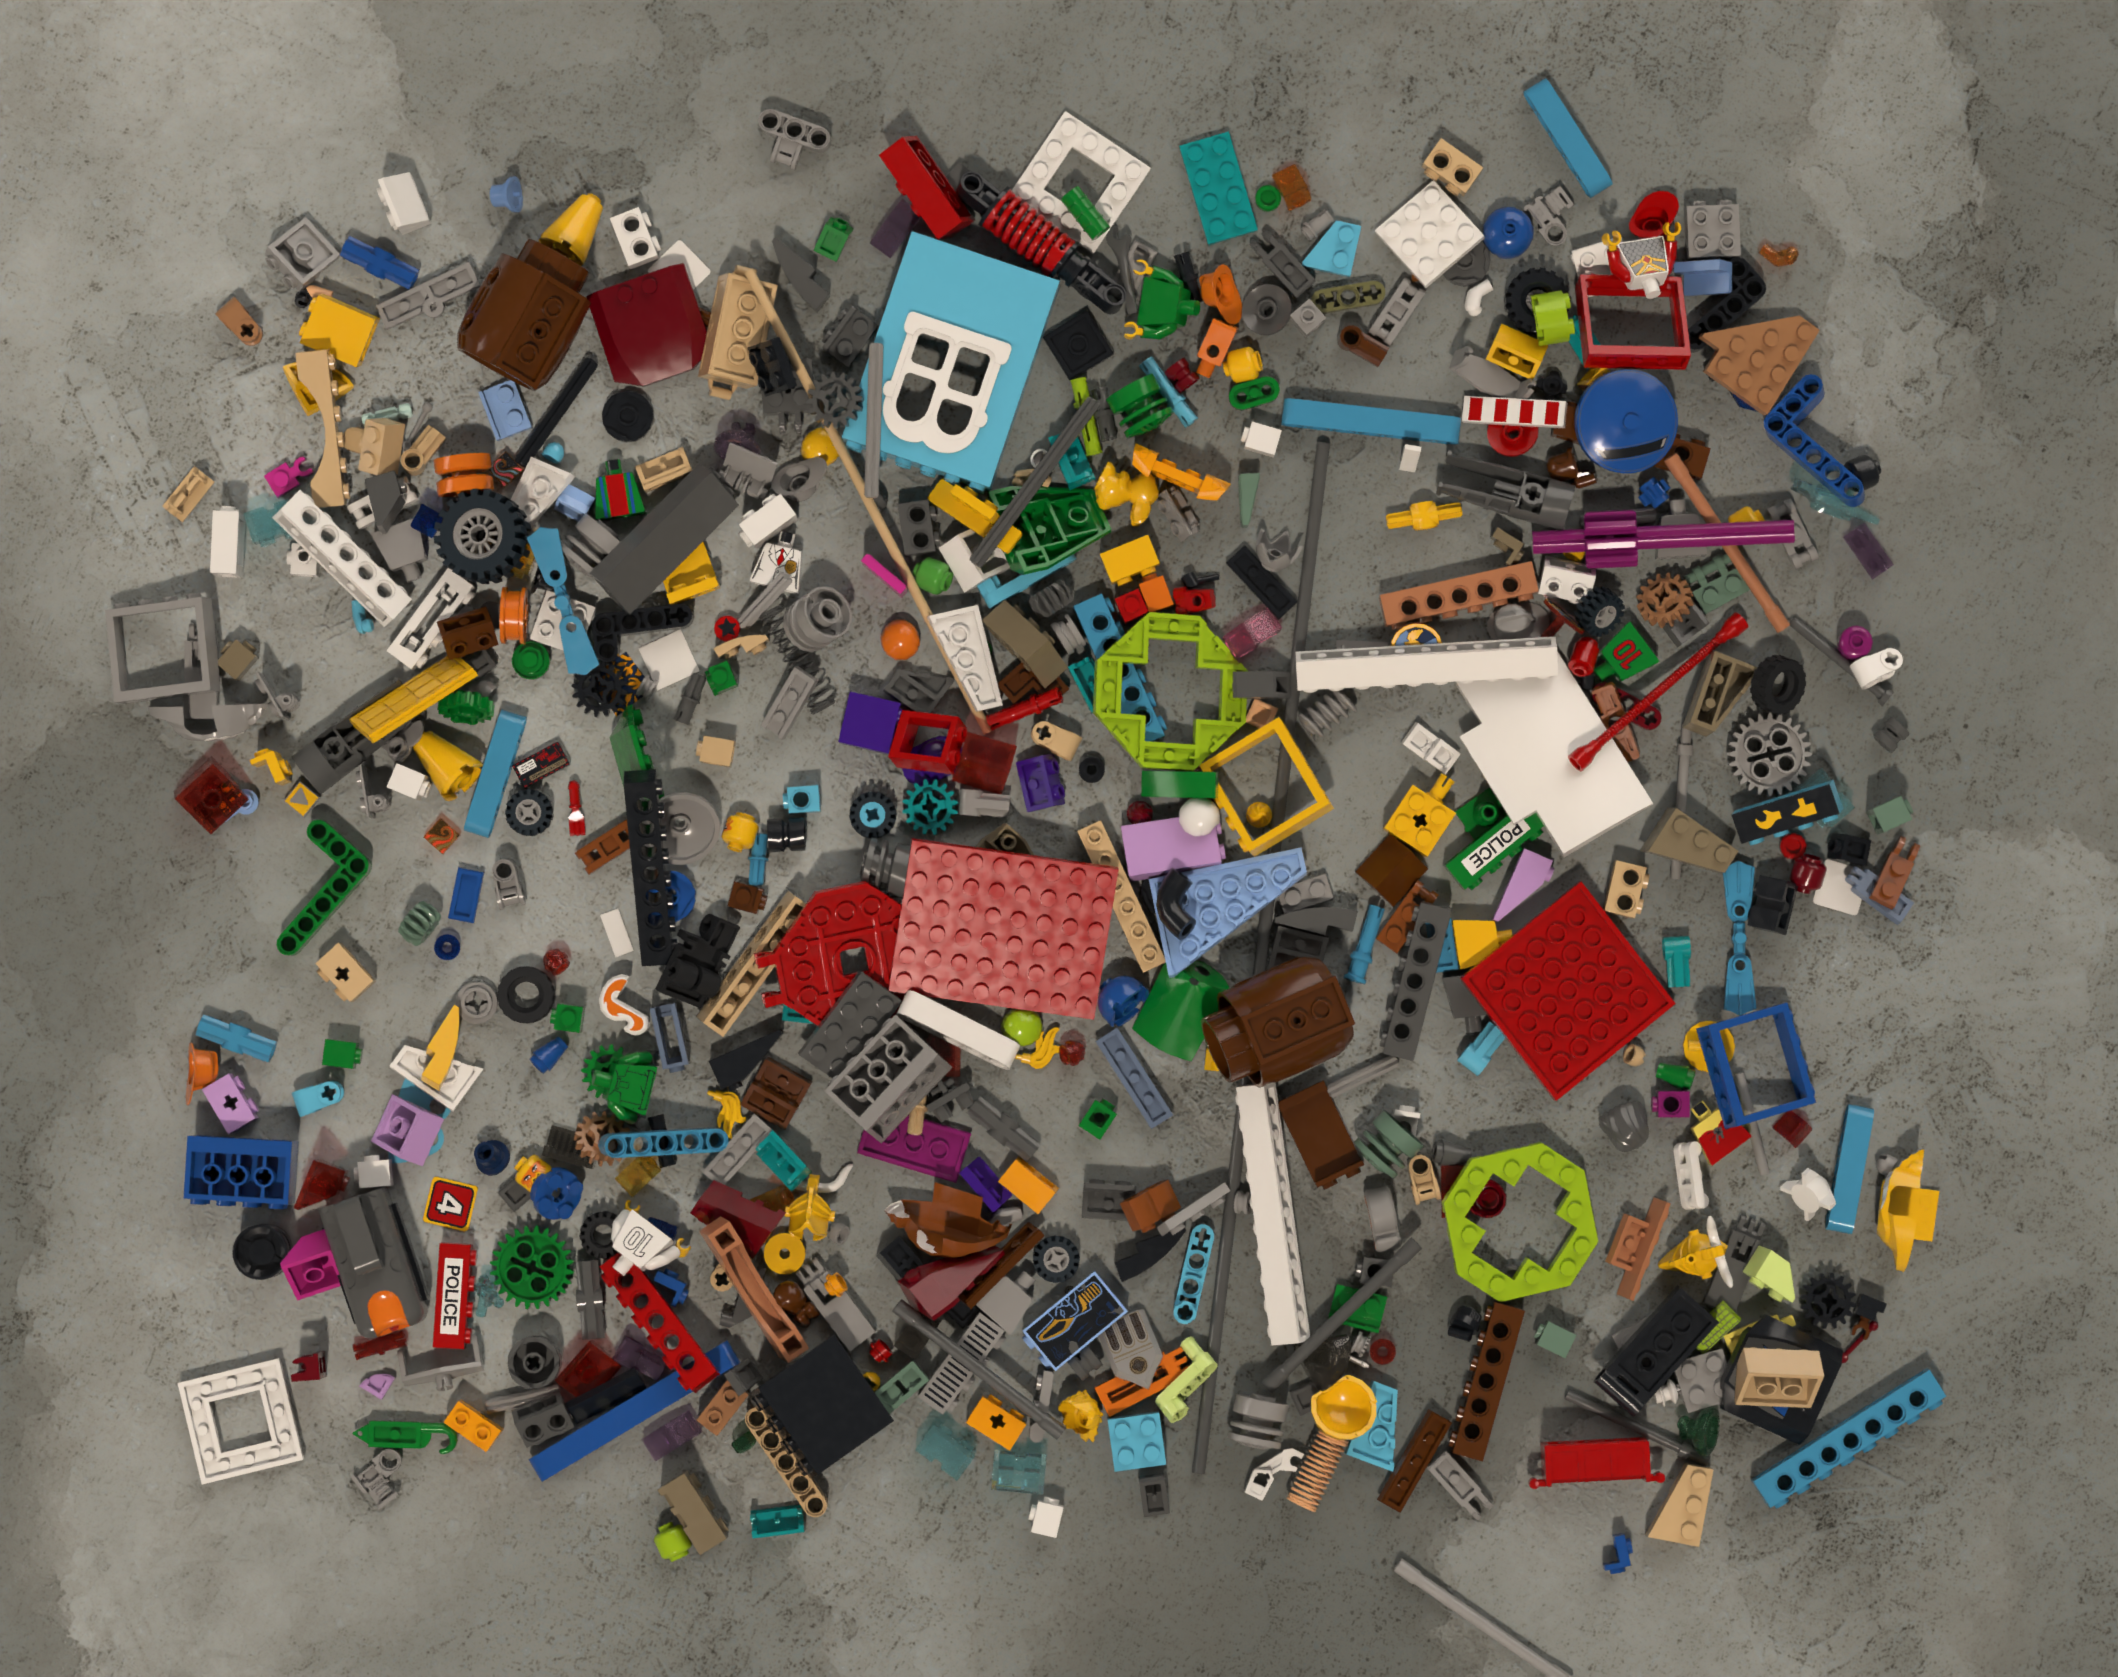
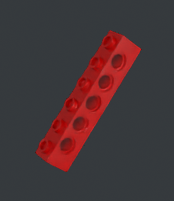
M615 1254L600 1266L604 1272L600 1275L609 1288L614 1286L619 1292L616 1298L624 1308L629 1306L633 1311L634 1315L631 1318L640 1329L645 1327L650 1335L646 1337L655 1350L658 1347L665 1354L662 1360L670 1370L675 1368L680 1374L677 1380L686 1391L690 1388L694 1393L698 1392L720 1375L719 1371L644 1271L633 1264L626 1273V1275L631 1274L633 1276V1283L629 1287L622 1286L621 1281L624 1276L612 1267L621 1254ZM641 1295H647L649 1299L648 1304L643 1308H638L637 1299ZM658 1315L663 1316V1325L657 1329L653 1328V1318ZM672 1336H678V1346L674 1349H669L667 1346L668 1339ZM686 1357H693L695 1361L694 1366L689 1370H684L682 1366L683 1360Z

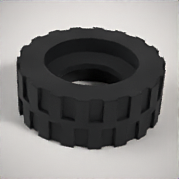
M1775 654L1771 657H1766L1763 662H1760L1758 668L1755 669L1754 676L1751 679L1750 693H1752L1751 698L1755 705L1760 707V709L1777 715L1787 714L1790 710H1793L1799 704L1805 692L1806 673L1803 670V666L1798 661L1782 655ZM1783 672V687L1780 693L1773 697V683L1776 677Z
M529 966L517 967L510 970L501 979L502 981L498 985V1005L511 1020L526 1024L538 1022L552 1010L556 998L555 987L545 972ZM523 982L534 984L539 991L537 1003L529 1008L519 1006L513 996L515 988Z

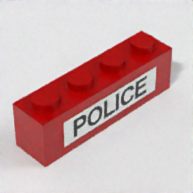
M439 1243L433 1333L434 1348L466 1349L467 1344H471L472 1328H468V1318H473L474 1302H470V1292L475 1291L476 1277L471 1276L472 1266L477 1264V1250H473V1244Z

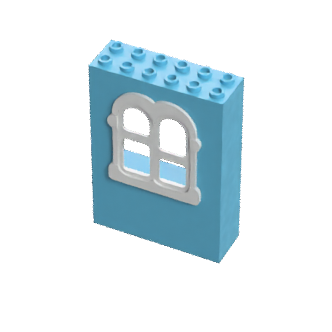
M912 231L874 343L883 344L880 460L893 459L895 460V465L910 470L911 466L919 468L921 474L935 478L936 474L943 476L945 481L952 485L957 484L959 486L960 482L967 484L979 494L991 491L1060 289V281ZM920 334H927L949 343V349L943 367L940 370H934L912 361V354ZM963 347L990 357V362L977 396H971L948 387L958 352ZM869 358L859 385L862 391L857 394L864 398L863 402L858 403V406L863 410L862 412L856 411L854 413L857 417L856 421L851 418L848 419L849 426H845L842 440L846 444L847 449L857 453H861L862 449L866 450ZM908 373L933 380L936 383L928 411L924 417L917 421H907L901 418L896 409L897 398L904 378ZM944 399H949L972 408L969 424L960 434L948 435L938 427L937 414Z

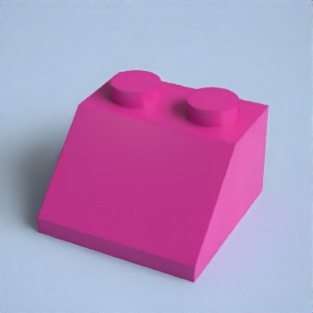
M324 1229L302 1236L280 1263L297 1301L341 1286L337 1276L339 1272Z

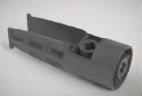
M1450 450L1447 452L1446 464L1497 480L1492 495L1439 482L1436 491L1438 496L1444 493L1460 501L1483 507L1486 510L1502 513L1509 517L1556 530L1564 529L1576 485L1524 470L1502 466L1498 463L1494 464L1475 458L1452 455L1453 452ZM1529 495H1534L1535 500H1529Z
M394 677L393 684L376 693L359 707L354 708L351 713L339 722H335L292 756L295 764L320 794H323L366 761V758L387 744V741L400 730H403L415 718L413 717L375 743L368 740L349 721L351 717L401 686L403 683L398 677Z

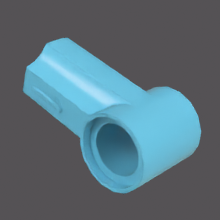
M1489 1021L1474 1042H1470L1457 1061L1478 1076L1490 1062L1491 1055L1503 1042L1504 1035L1497 1026Z

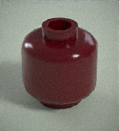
M1803 854L1802 857L1795 859L1789 879L1798 886L1797 891L1811 894V890H1819L1822 887L1827 871L1826 865L1822 863V858L1811 854Z

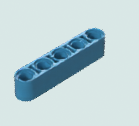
M1544 78L1523 91L1524 97L1587 196L1592 198L1613 185L1607 171L1550 82Z
M501 710L465 821L464 831L486 838L490 837L525 729L527 717Z
M1850 1104L1846 1107L1831 1188L1836 1205L1831 1210H1827L1826 1230L1852 1234L1874 1118V1109Z
M711 1127L604 1134L599 1140L598 1147L603 1155L613 1158L711 1153L723 1151L727 1147L729 1139L725 1131ZM713 1133H716L719 1140L712 1147L709 1143V1138ZM691 1134L693 1144L691 1147L686 1148L684 1139L687 1135ZM662 1136L668 1138V1145L665 1149L659 1147V1140ZM640 1137L643 1141V1146L639 1151H636L633 1143L636 1138ZM611 1139H616L618 1143L617 1149L611 1153L608 1150V1143Z

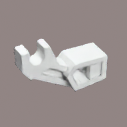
M1294 1448L1283 1449L1279 1454L1253 1468L1244 1492L1262 1501L1274 1480L1272 1475L1279 1470L1296 1472L1298 1467L1291 1465L1290 1459L1293 1456L1302 1459L1304 1453ZM1257 1473L1269 1474L1270 1477L1266 1479L1265 1486L1254 1482L1255 1476L1258 1475Z

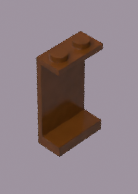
M1324 1080L1279 1101L1278 1104L1279 1111L1316 1187L1322 1186L1325 1190L1338 1183L1336 1179L1343 1175H1346L1348 1179L1360 1173L1359 1167L1363 1166L1364 1163L1360 1159L1327 1091Z

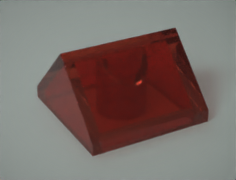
M592 1339L559 1374L555 1381L577 1397L609 1381L622 1366Z

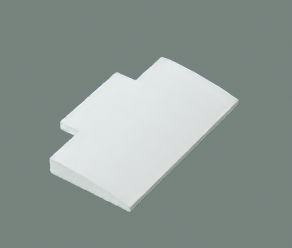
M1558 651V676H1552L1548 679L1526 677L1524 680L1518 681L1511 678L1500 679L1496 682L1474 680L1472 683L1467 684L1460 683L1459 681L1455 682L1480 723L1477 727L1461 735L1460 740L1513 825L1536 813L1563 857L1568 856L1653 805L1652 800L1613 739L1602 746L1592 763L1583 771H1578L1569 761L1568 755L1576 748L1595 740L1607 729Z

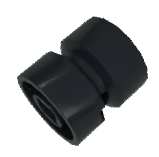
M804 817L789 818L785 823L782 819H767L769 853L784 852L787 847L791 851H806Z

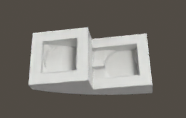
M1417 722L1414 723L1401 741L1402 745L1445 775L1460 756L1458 751Z

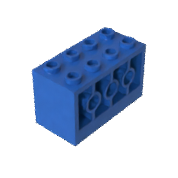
M201 1135L187 1136L183 1199H190V1204L198 1205L210 1204V1200H217V1206H236V1202H243L242 1207L258 1208L262 1207V1203H268L269 1209H288L289 1204H295L299 1141ZM215 1167L219 1171V1177H216V1179H214V1176H211V1170H214ZM242 1169L245 1173V1178L240 1181V1178L237 1177V1172ZM267 1170L271 1174V1180H268V1183L263 1179V1173H266Z

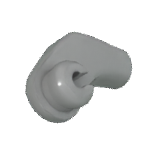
M1021 1206L998 1209L987 1222L993 1224L996 1220H1000V1223L1006 1226L1012 1222L1022 1220Z

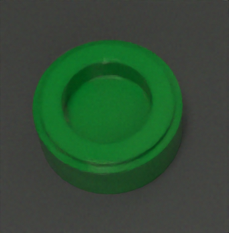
M1271 185L1259 188L1255 196L1257 207L1264 212L1276 210L1281 202L1279 190Z

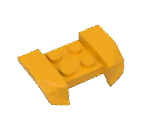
M1135 443L1132 465L1147 478L1151 473L1155 477L1197 494V499L1218 501L1231 486V483L1210 474H1206L1205 479L1202 480L1200 479L1201 474L1193 470L1186 469L1183 472L1176 469V463L1167 459H1162L1161 462L1157 461L1160 453Z

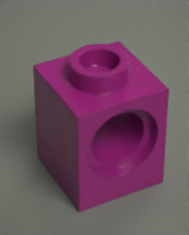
M1656 1091V1096L1651 1097V1111L1656 1112V1117H1690V1091ZM1667 1097H1673L1677 1102L1676 1109L1672 1112L1666 1111L1663 1106L1664 1100Z

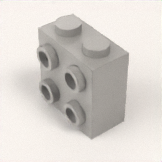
M1731 200L1716 201V205H1706V201H1694L1690 203L1691 206H1686L1684 209L1686 261L1730 260L1741 256L1739 204H1732Z

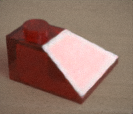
M314 1159L294 1209H306L339 1195L340 1191L345 1192L350 1181V1177H347L349 1170L322 1159Z

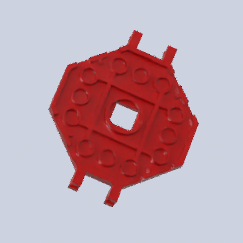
M867 881L814 891L773 952L754 953L755 964L758 966V969L774 964L776 968L780 991L761 993L765 1008L784 1004L818 1026L858 973L843 975L840 953L859 947H864L868 970L862 972L888 989L901 904ZM892 992L903 1001L905 993ZM899 1007L896 1009V1011L890 1018H893L895 1014H897Z

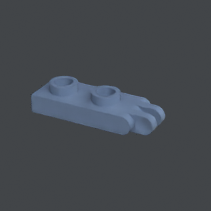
M1854 866L1850 871L1853 875L1848 874L1845 878V881L1852 886L1851 891L1896 925H1899L1914 902L1900 894L1895 908L1891 910L1870 899L1869 896L1878 876L1869 869L1862 871Z

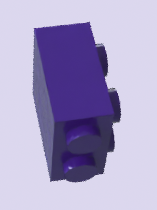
M850 691L838 740L839 744L889 755L896 725L903 710L900 709L901 703Z

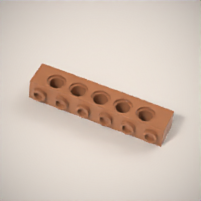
M1530 561L1382 594L1379 596L1385 627L1391 626L1392 630H1398L1407 626V622L1417 620V624L1432 622V617L1442 615L1443 619L1458 616L1457 611L1467 609L1468 613L1482 611L1483 605L1493 604V608L1508 604V600L1518 598L1519 602L1534 599L1533 594L1538 593L1539 590L1533 564ZM1505 579H1512L1516 582L1517 587L1514 592L1504 590L1503 581ZM1481 584L1488 585L1491 588L1490 597L1482 598L1477 592L1478 586ZM1455 590H1461L1465 593L1466 601L1464 603L1458 604L1453 601L1452 593ZM1434 595L1440 599L1441 606L1438 609L1428 607L1427 598ZM1406 601L1412 602L1416 607L1415 613L1412 615L1403 613L1401 609L1402 603Z

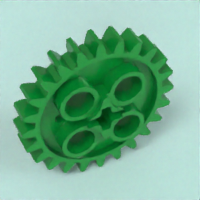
M526 1225L523 1234L516 1228L514 1229L515 1237L507 1233L505 1237L508 1242H498L502 1250H494L492 1252L498 1257V1260L490 1261V1264L497 1266V1270L490 1272V1275H498V1279L493 1282V1285L501 1284L502 1288L498 1294L507 1292V1302L515 1298V1307H518L521 1302H525V1309L527 1310L530 1308L531 1303H534L536 1309H540L541 1301L548 1307L550 1306L549 1298L552 1297L555 1301H559L557 1292L559 1291L564 1294L567 1292L563 1284H572L567 1275L574 1274L575 1271L569 1269L568 1265L574 1263L575 1260L567 1259L566 1257L572 1250H563L562 1247L566 1244V1240L558 1243L556 1240L559 1234L556 1233L550 1237V1228H546L543 1233H540V1227L536 1225L534 1231L531 1232L529 1226ZM522 1243H527L532 1248V1253L528 1258H524L519 1254L518 1249ZM552 1253L556 1257V1263L553 1267L544 1265L542 1260L544 1254ZM511 1258H517L525 1263H532L534 1260L536 1261V1267L552 1272L554 1277L551 1278L538 1271L530 1274L528 1273V1267L512 1262ZM513 1267L519 1268L522 1272V1278L518 1282H514L509 1278V1271ZM536 1277H542L546 1281L544 1291L539 1292L534 1289L533 1281Z

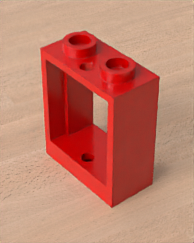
M902 710L888 757L897 768L953 775L955 767L960 762L962 744L967 739V727L957 716ZM919 726L949 729L941 757L911 753Z

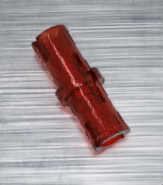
M400 1330L386 1336L353 1344L356 1360L378 1353L381 1356L385 1354V1351L403 1346L406 1347V1338L401 1339L405 1336L404 1331Z

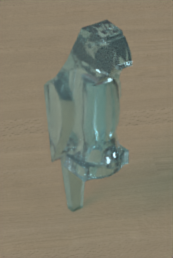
M1798 478L1794 479L1791 490L1806 497L1811 503V508L1839 519L1850 521L1851 517L1878 525L1879 518L1858 507L1846 505L1823 484L1812 485Z

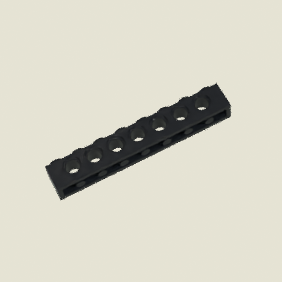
M656 769L624 771L623 785L641 965H667L678 942L677 939H672V932H676L675 916H670V909H674L673 894H668L667 887H671V871H666L665 864H669V850L663 847V841H667L666 825H661V818H665L664 802H659L658 796L663 794L662 779H657ZM640 798H648L650 800L641 801ZM643 821H650V822H652V823H651V824H644V823H642V822H643ZM645 844H652V845H654V846H653V847H646V846H644V845H645ZM647 867H655L656 869L649 870ZM655 889L659 892L652 893L649 890ZM658 912L660 915H652L651 913ZM654 935H661L663 937L656 938Z

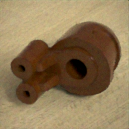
M1573 447L1567 448L1565 453L1552 455L1547 461V472L1552 479L1563 482L1574 479L1571 484L1576 485L1578 489L1595 484L1598 481L1595 470H1580Z
M784 1281L775 1288L773 1297L777 1304L786 1314H794L795 1320L803 1328H807L810 1325L811 1318L815 1319L819 1316V1310L812 1302H807L805 1292L797 1283Z

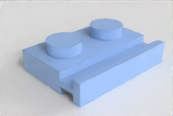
M509 380L478 392L497 441L532 428L515 382Z

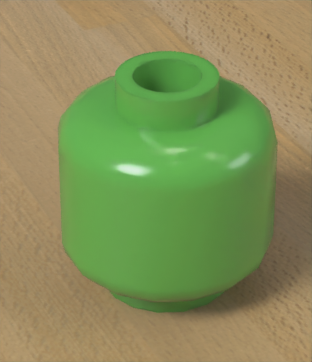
M927 557L921 563L918 562L915 565L913 577H915V581L921 590L938 595L949 589L953 580V573L950 572V567L947 563Z

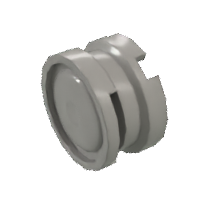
M1067 614L1064 616L1066 619L1064 622H1054L1050 627L1054 630V634L1069 656L1074 653V649L1081 644L1084 647L1086 643Z

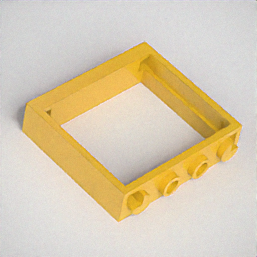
M1280 717L1199 765L1203 772H1213L1277 733L1317 803L1253 841L1219 781L1218 798H1213L1218 808H1224L1228 814L1225 820L1232 831L1237 830L1241 838L1237 839L1242 850L1244 852L1249 851L1254 857L1334 809Z

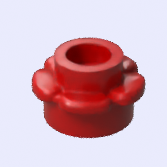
M878 1339L875 1343H870L872 1349L869 1352L873 1358L879 1363L882 1360L888 1362V1358L893 1352L881 1339Z

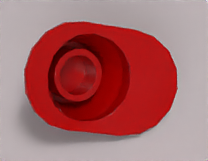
M1657 191L1649 194L1641 201L1630 219L1629 230L1639 239L1663 236L1665 240L1667 235L1664 234L1662 228L1666 222H1669L1670 231L1671 224L1679 210L1678 199L1668 191Z

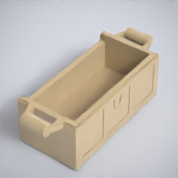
M736 265L732 273L718 276L698 377L707 379L710 396L726 400L731 399L737 387L748 389L757 386L758 376L755 367L749 360L748 347L765 342L770 322L745 275V272L752 268ZM760 281L774 306L778 285ZM713 381L732 385L731 390L712 386Z

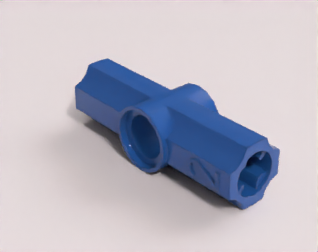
M351 236L345 241L340 253L341 257L363 267L368 273L383 280L388 279L408 290L414 286L420 272L415 267L396 259V256L376 246L374 248Z

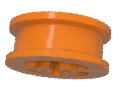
M502 587L499 618L501 644H506L507 640H520V644H526L529 615L527 587H522L521 591H509L508 587Z

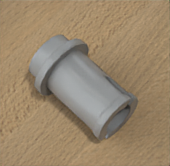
M1323 209L1308 223L1304 222L1301 231L1309 241L1313 238L1317 239V235L1335 221L1330 213Z

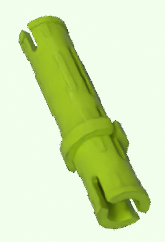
M1086 377L1070 380L1075 399L1073 406L1077 410L1085 399L1090 396ZM1093 415L1081 431L1086 456L1103 453Z

